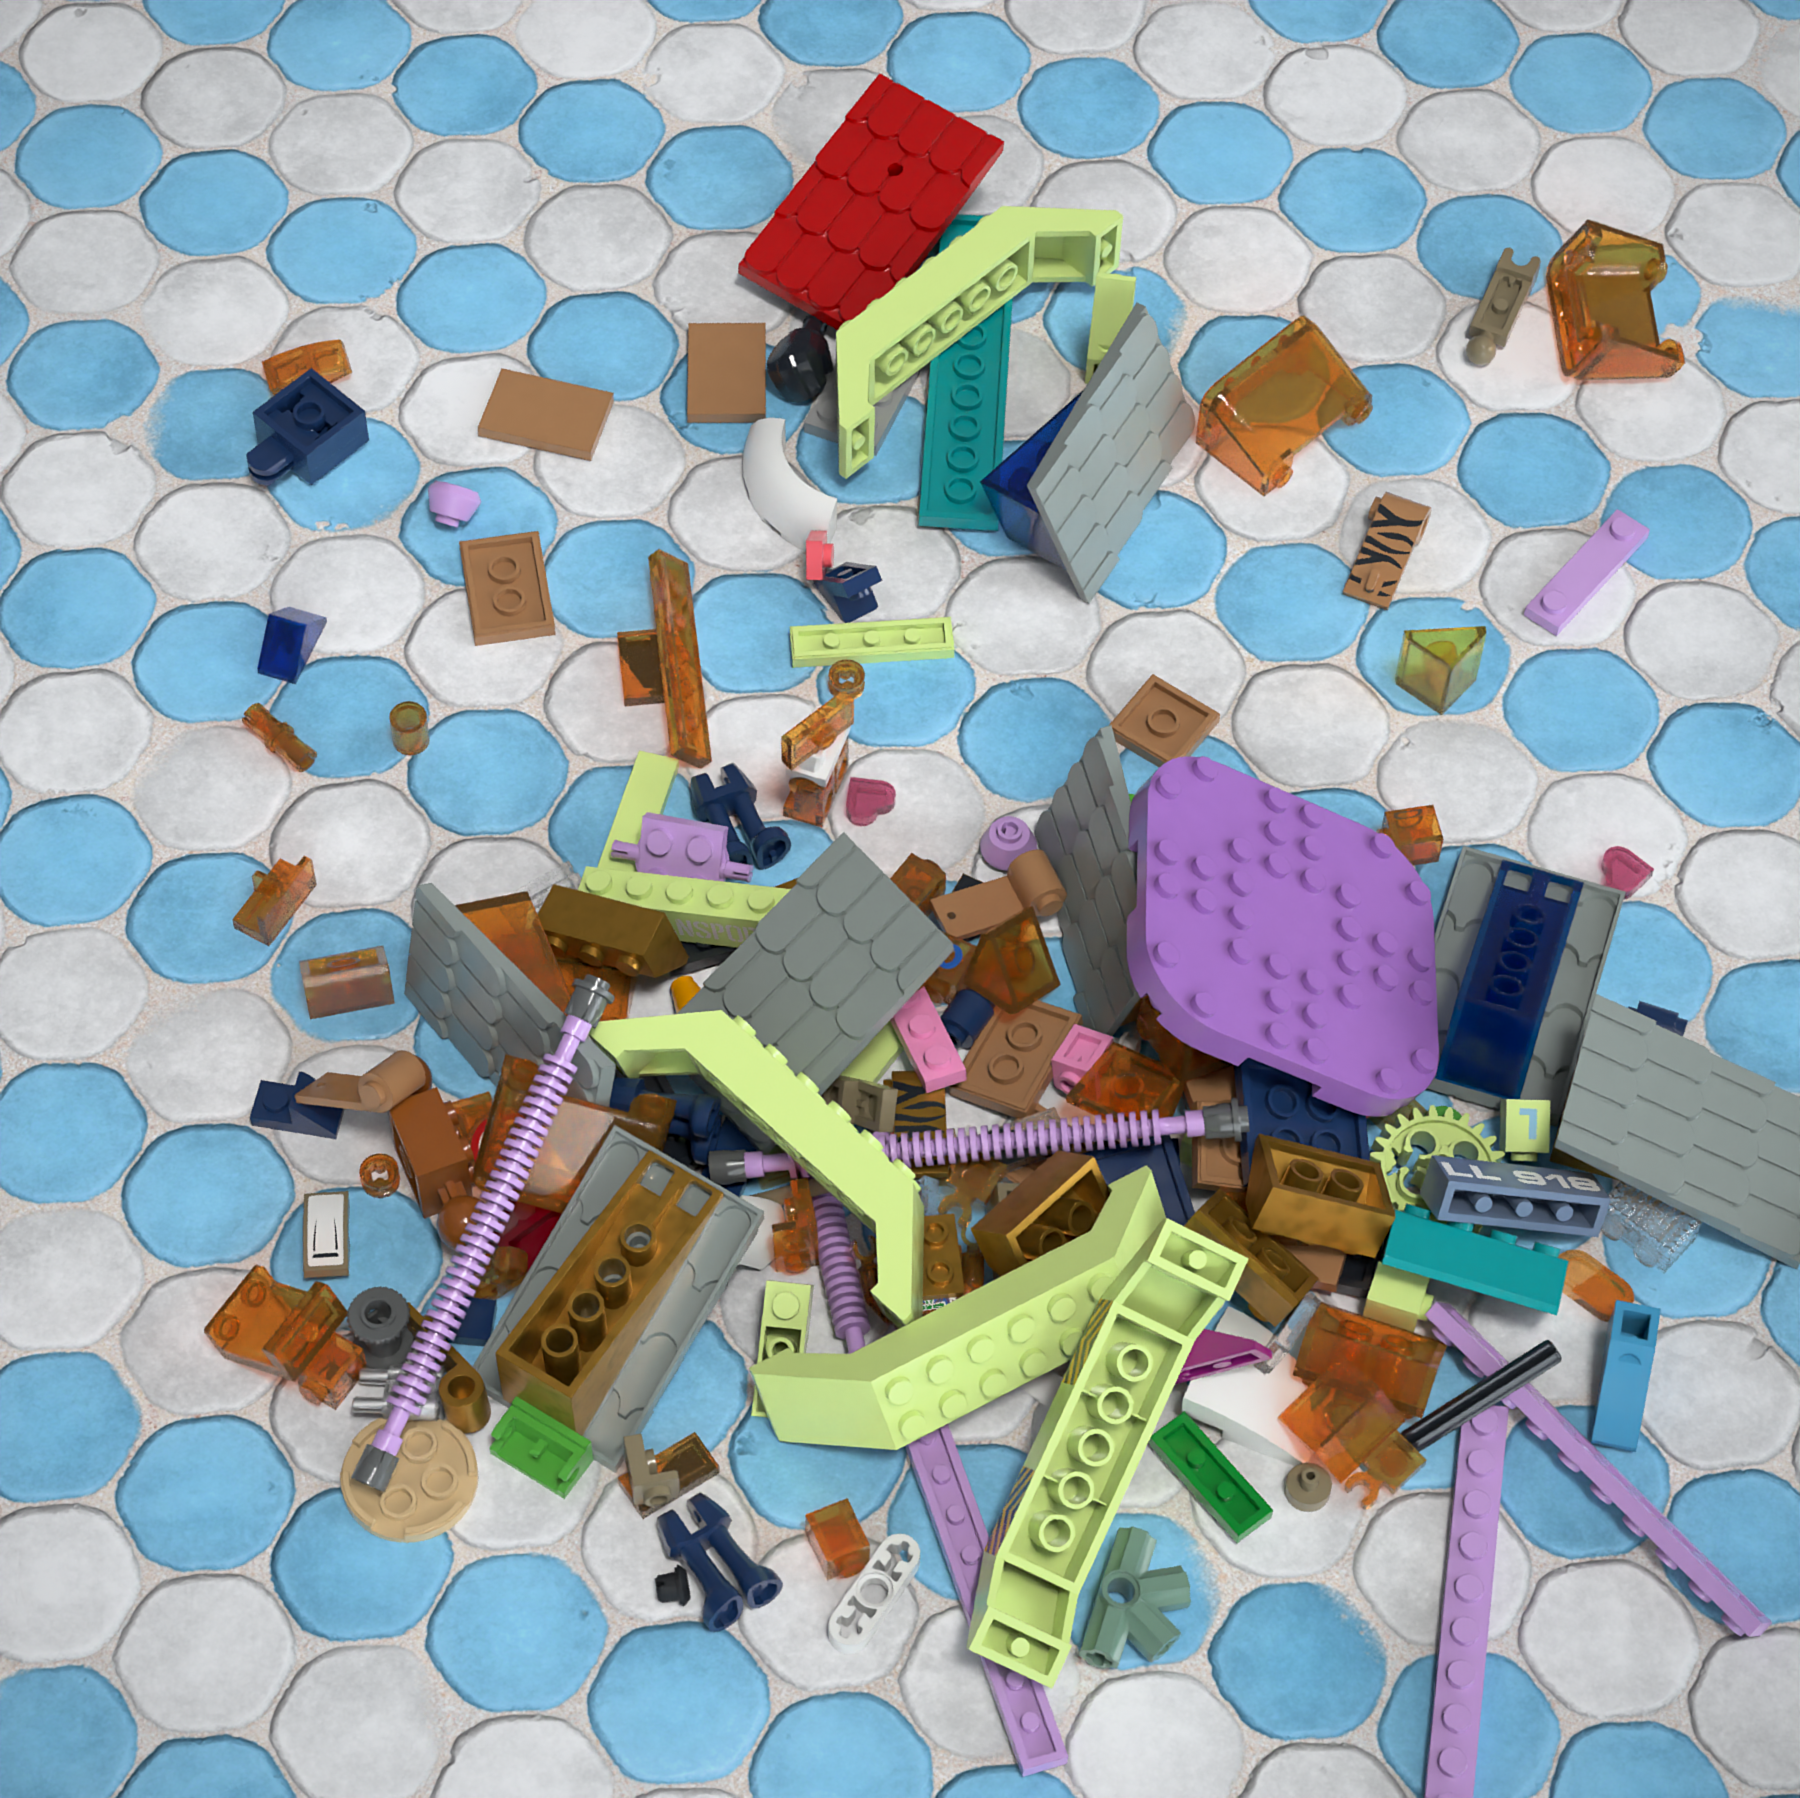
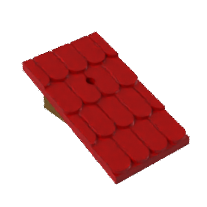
M879 73L845 115L844 122L817 154L815 162L774 211L773 218L746 250L744 258L738 264V274L838 330L845 321L853 320L865 311L873 300L880 299L890 292L899 280L908 278L916 272L1002 154L1005 141L992 134H987L985 130L961 117H956L954 113L930 100H925L923 96L899 83H894L892 79Z

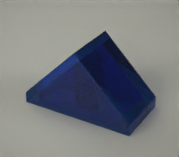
M286 607L269 613L257 667L258 674L296 684L327 623V618L293 607Z

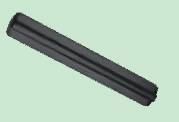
M1545 1340L1403 1430L1400 1436L1404 1445L1412 1454L1419 1453L1559 1364L1562 1360L1559 1351L1550 1340Z

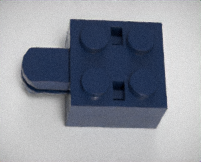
M310 368L252 412L257 441L260 444L246 454L249 474L254 482L269 486L292 469L310 485L314 484L369 441L365 410L314 369Z

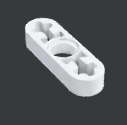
M893 1534L887 1537L831 1615L828 1624V1637L831 1645L837 1651L844 1654H854L863 1650L917 1573L920 1566V1548L912 1537L905 1534ZM902 1550L907 1551L908 1563L902 1560L898 1562L893 1569V1576L891 1578L887 1574L891 1566V1553L898 1555ZM873 1583L880 1584L887 1590L888 1595L881 1603L872 1604L863 1599L861 1595L863 1588ZM857 1608L862 1613L857 1624V1633L859 1635L850 1633L847 1638L842 1637L840 1625L850 1626L856 1617Z

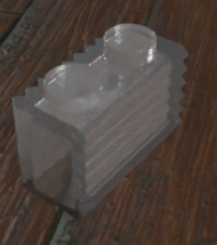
M1620 1181L1608 1194L1611 1201L1601 1232L1613 1241L1620 1239L1633 1249L1634 1256L1644 1266L1650 1268L1655 1266L1661 1272L1666 1273L1669 1267L1695 1241L1702 1223L1700 1220L1623 1181Z

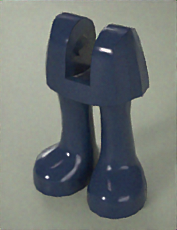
M730 763L720 768L724 785L716 788L707 773L693 776L691 778V793L698 819L702 822L710 821L711 824L728 827L726 847L729 861L753 865V858L748 847L740 841L729 816L734 814L737 815L754 859L760 869H768L774 866L790 851V838L782 828L777 826L766 828L754 805L757 798V789L735 763Z
M614 1078L605 1128L612 1130L614 1125L633 1136H636L638 1131L678 1135L688 1139L691 1143L690 1152L694 1162L709 1165V1151H716L720 1135L722 1116L719 1112L721 1098L706 1093L697 1095L655 1093L646 1089L644 1078Z
M698 1493L687 1500L690 1513L700 1528L698 1531L691 1534L673 1509L660 1515L657 1518V1524L663 1545L669 1557L684 1561L700 1582L706 1595L701 1611L703 1621L710 1631L718 1632L728 1628L737 1621L742 1614L744 1604L741 1595L716 1567L706 1553L707 1550L713 1547L734 1576L744 1600L752 1609L763 1607L773 1601L781 1592L783 1582L772 1569L753 1562L735 1542L728 1531L732 1522L730 1515L707 1495Z

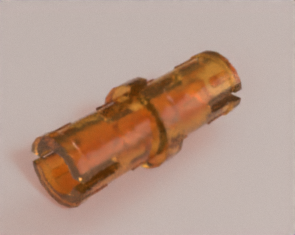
M260 703L252 704L245 711L244 715L247 717H242V723L264 740V745L268 750L282 755L299 772H304L315 762L313 758L317 757V752L294 734V728L291 725L277 720Z

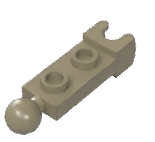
M1509 247L1504 249L1496 271L1470 325L1468 335L1472 336V338L1467 343L1466 354L1474 364L1485 365L1490 363L1496 355V345L1506 346L1527 297L1530 296L1537 280L1541 264L1539 257L1534 256L1528 264L1519 266L1512 261L1513 249Z

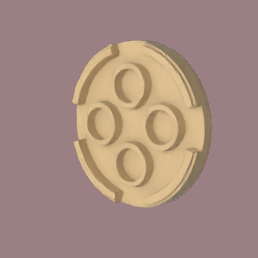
M389 1416L378 1418L364 1427L354 1437L352 1445L343 1461L340 1472V1484L348 1511L361 1527L371 1534L388 1541L402 1543L419 1542L434 1538L448 1531L467 1513L475 1498L478 1487L477 1460L470 1441L461 1430L449 1423L447 1419L444 1421L437 1417H409L400 1435L403 1442L396 1455L399 1461L384 1493L351 1478L366 1445L372 1444L378 1429L383 1430Z

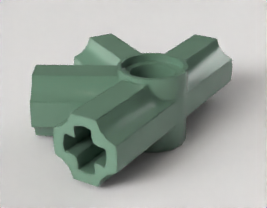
M1133 1526L1130 1528L1119 1527L1101 1585L1094 1599L1093 1611L1079 1652V1656L1084 1658L1090 1665L1101 1669H1117L1127 1639L1151 1663L1163 1656L1181 1636V1632L1162 1612L1189 1607L1191 1599L1187 1573L1184 1572L1182 1566L1148 1571L1157 1542L1156 1539L1149 1535L1148 1531ZM1119 1592L1126 1597L1128 1602L1117 1603L1110 1598L1108 1593Z

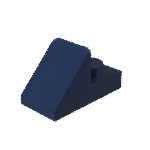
M845 562L827 571L823 580H813L816 588L844 623H850L878 608V603L871 589V586L883 581L877 566Z
M299 1071L295 1085L261 1080L250 1120L252 1126L337 1139L345 1109L296 1103L295 1094L316 1080L307 1073Z

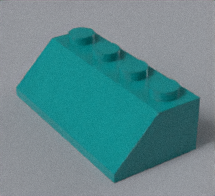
M1407 1203L1404 1211L1394 1209L1396 1218L1386 1235L1379 1259L1382 1264L1557 1316L1569 1262L1566 1259L1559 1258L1561 1249L1535 1242L1532 1250L1515 1245L1518 1236L1492 1229L1490 1237L1472 1232L1474 1227L1472 1223L1447 1221V1224L1434 1221L1429 1219L1431 1210Z

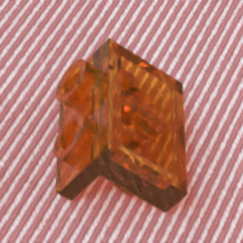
M807 1178L790 1181L791 1198L783 1199L786 1220L771 1226L774 1266L777 1273L785 1271L788 1273H801L810 1267L819 1266L817 1221Z

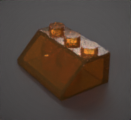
M1320 1301L1307 1325L1292 1375L1302 1378V1382L1305 1385L1314 1389L1326 1390L1329 1387L1344 1392L1347 1399L1359 1404L1374 1402L1386 1406L1391 1414L1401 1418L1412 1419L1414 1416L1423 1418L1447 1345L1442 1341Z

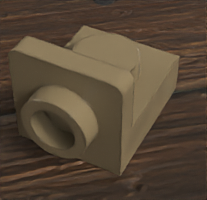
M642 1433L623 1437L624 1458L634 1506L641 1504L661 1506L671 1501V1499L679 1497L678 1472L676 1470L662 1473L657 1472L654 1450H645Z

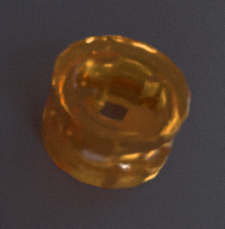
M846 659L840 660L831 666L828 675L830 693L842 701H851L860 697L865 687L863 667L858 662ZM850 677L854 678V683L848 681L847 679H849ZM839 678H842V679L847 680V681H845V682L842 684V683L839 682Z
M381 1153L373 1154L364 1159L360 1165L359 1174L362 1188L368 1195L374 1198H385L395 1193L399 1188L401 1180L399 1168L393 1157ZM375 1171L382 1174L387 1171L388 1179L384 1180L379 1177L373 1181L372 1173Z

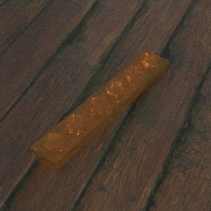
M658 549L648 556L670 752L671 756L702 769L712 762L689 566L687 562Z

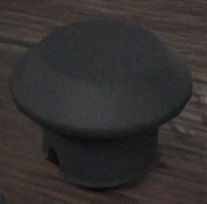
M676 1565L675 1572L661 1574L655 1578L658 1600L662 1603L679 1600L680 1605L685 1606L691 1599L687 1570L680 1565Z

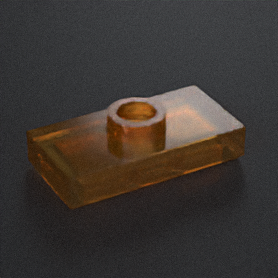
M845 691L838 693L781 736L782 762L792 771L818 750H825L830 747L839 734L854 724V699Z

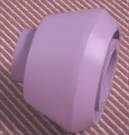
M437 480L428 487L429 509L431 512L437 513L435 521L458 528L460 520L468 522L481 504L478 492Z
M1012 816L1002 817L994 821L984 832L980 841V850L985 861L991 866L1004 871H1008L1010 863L1016 857L1027 851L1037 849L1036 838L1023 820Z

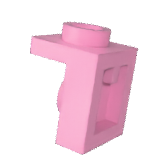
M1074 1024L1051 1059L1054 1087L1068 1095L1092 1100L1096 1094L1095 1077L1114 1049L1113 1037Z

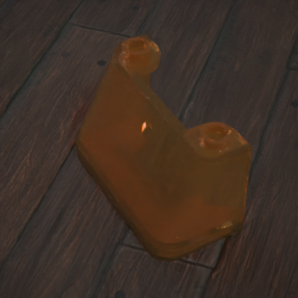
M1587 219L1553 255L1547 267L1546 281L1562 373L1566 377L1576 380L1669 378L1685 364L1681 343L1673 339H1666L1660 344L1651 291L1658 283L1664 280L1667 274L1668 265L1663 244Z
M1305 315L1300 316L1207 390L1200 403L1195 443L1265 497L1273 489L1283 487L1290 480L1293 474L1291 467L1294 455L1340 419L1348 426L1364 422L1373 409L1372 394L1319 326Z
M505 1054L472 1173L475 1185L482 1191L492 1192L484 1187L487 1180L496 1182V1180L489 1176L491 1170L501 1172L500 1169L494 1166L496 1159L506 1161V1159L499 1156L501 1148L511 1151L510 1148L504 1145L506 1138L516 1140V1138L509 1135L511 1127L521 1129L513 1122L516 1117L525 1119L524 1116L518 1113L521 1106L530 1108L523 1102L525 1096L528 1095L535 1098V1096L528 1092L530 1085L540 1087L533 1082L534 1076L536 1074L544 1076L538 1072L539 1066L528 1059ZM556 1093V1095L563 1099L561 1106L551 1104L559 1111L556 1117L546 1115L553 1119L554 1122L551 1127L542 1125L549 1133L546 1138L537 1136L544 1141L542 1148L532 1146V1148L539 1152L537 1159L527 1157L534 1162V1166L532 1169L522 1168L529 1173V1177L527 1180L518 1178L517 1180L525 1184L522 1191L513 1188V1191L520 1195L518 1202L563 1213L614 1125L663 1153L677 1100L657 1094H641L632 1100L629 1111L625 1112Z

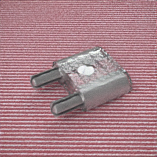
M391 1364L389 1369L362 1368L359 1372L360 1384L385 1385L383 1398L354 1397L352 1401L353 1412L382 1413L383 1419H388L394 1407L386 1402L388 1395L398 1398L399 1395L392 1392L391 1389L393 1385L403 1387L404 1384L398 1382L396 1378L398 1374L404 1376L409 1374L401 1370L403 1364ZM440 1365L442 1368L439 1373L430 1370L429 1373L437 1377L434 1384L425 1381L424 1384L432 1388L429 1395L420 1392L419 1395L426 1398L427 1401L425 1405L415 1403L414 1406L421 1409L422 1412L420 1416L410 1414L408 1420H439L442 1407L439 1384L446 1374L445 1365Z

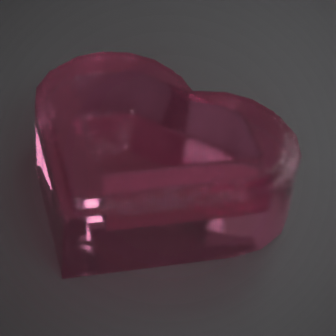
M850 777L846 801V816L851 823L857 826L870 825L876 820L878 815L889 813L896 804V791L893 785L882 780Z
M1621 846L1607 849L1601 862V869L1605 875L1603 885L1625 891L1624 899H1628L1652 877L1654 872L1653 867L1629 849Z

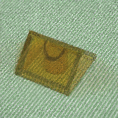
M1486 626L1404 630L1395 674L1396 685L1440 715H1443L1477 679L1487 634Z

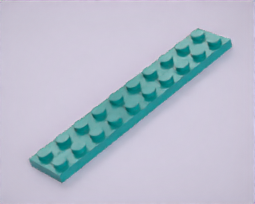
M957 214L940 237L939 254L949 247L956 237L963 236L974 228L984 216ZM1013 298L931 360L919 526L998 531Z

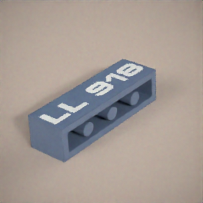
M1437 1155L1431 1156L1420 1191V1195L1437 1220L1599 1237L1611 1201L1610 1196L1592 1173Z

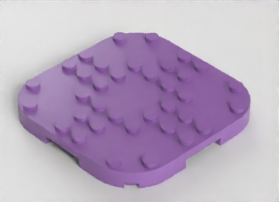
M1179 757L1169 760L1159 767L1137 790L1130 806L1129 850L1138 853L1137 907L1127 916L1126 949L1128 969L1140 998L1148 994L1151 1005L1161 1013L1156 1020L1182 1042L1216 1058L1239 1066L1249 1057L1311 1082L1313 1097L1350 1112L1380 1117L1391 1115L1397 1109L1407 1106L1431 1084L1439 1063L1434 916L1430 900L1431 892L1423 883L1415 868L1395 847L1392 839L1386 834L1377 833L1360 823L1213 761L1208 757Z

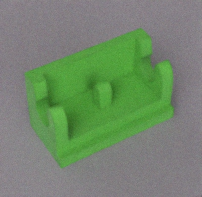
M517 1396L491 1433V1436L496 1439L489 1448L490 1454L563 1499L567 1497L593 1462L592 1443L590 1440Z

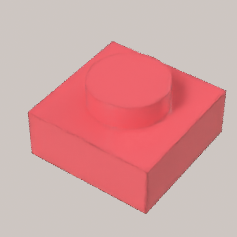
M811 530L806 540V580H823L827 568H833L834 544L827 543V531Z

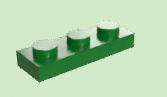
M1185 1411L1151 1435L1149 1440L1151 1448L1236 1543H1239L1272 1518L1273 1509Z

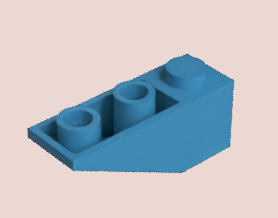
M1616 1300L1607 1327L1591 1443L1636 1452L1656 1348L1660 1308Z

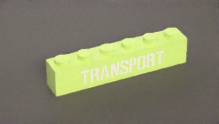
M589 866L585 867L578 887L579 891L664 912L680 941L736 948L756 930L759 921L791 890Z

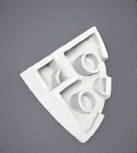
M1229 1306L1215 1329L1217 1332L1255 1340L1264 1346L1267 1345L1273 1336V1333L1261 1323ZM1276 1336L1267 1347L1271 1349L1273 1359L1190 1381L1183 1397L1181 1413L1185 1411L1191 1418L1222 1429V1438L1282 1462L1293 1466L1309 1463L1315 1438V1414L1313 1413L1309 1394L1310 1388L1297 1361L1277 1340Z

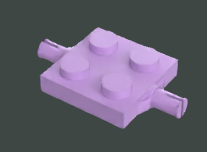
M647 812L642 817L641 838L638 844L614 840L611 849L613 850L611 852L612 858L635 861L637 872L723 882L730 878L750 883L754 869L751 864L747 865L729 861L726 847L727 826Z

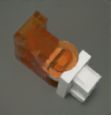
M816 706L815 710H811L786 767V776L791 777L789 781V788L791 790L783 806L784 817L821 828L825 823L835 799V794H837L849 766L848 734L851 729V721L841 719L840 713L837 710Z

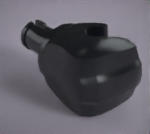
M813 315L805 317L802 328H797L782 338L772 350L767 360L769 377L786 401L802 402L814 397L823 391L826 385L825 375L834 371L827 340L823 337L827 330V324H823L822 321Z

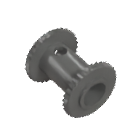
M381 1286L368 1288L357 1294V1297L353 1298L348 1308V1327L354 1333V1341L352 1342L354 1346L352 1348L354 1355L357 1356V1360L365 1368L390 1369L391 1367H401L403 1363L408 1361L406 1359L408 1352L412 1353L414 1351L411 1345L415 1340V1336L407 1327L411 1317L409 1314L410 1309L408 1308L409 1304L402 1294H399L398 1291L392 1288Z

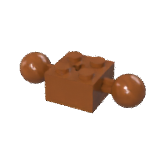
M416 1056L423 1065L426 1080L420 1089L388 1111L394 1149L423 1218L438 1214L437 1231L439 1237L445 1245L455 1250L458 1244L467 1247V1244L460 1241L462 1234L472 1236L471 1233L465 1230L467 1223L477 1225L476 1222L470 1219L472 1212L482 1214V1212L474 1207L477 1202H484L474 1197L471 1184L477 1182L476 1173L472 1165L474 1155L467 1137H460L456 1127L459 1125L454 1106L451 1100L443 1102L437 1087L432 1089L433 1077L431 1070L423 1059Z

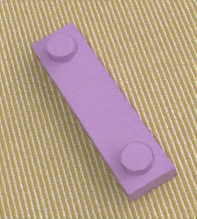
M1617 509L1526 606L1524 616L1557 636L1648 538L1650 529Z

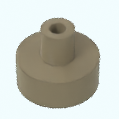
M1314 1463L1296 1465L1290 1470L1286 1479L1285 1496L1288 1502L1294 1508L1304 1512H1314L1326 1505L1330 1497L1332 1488L1330 1475L1323 1467Z

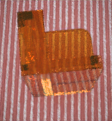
M303 856L296 866L280 858L268 874L258 870L255 871L252 875L254 892L232 919L234 929L267 946L273 943L317 885L313 861L306 856Z

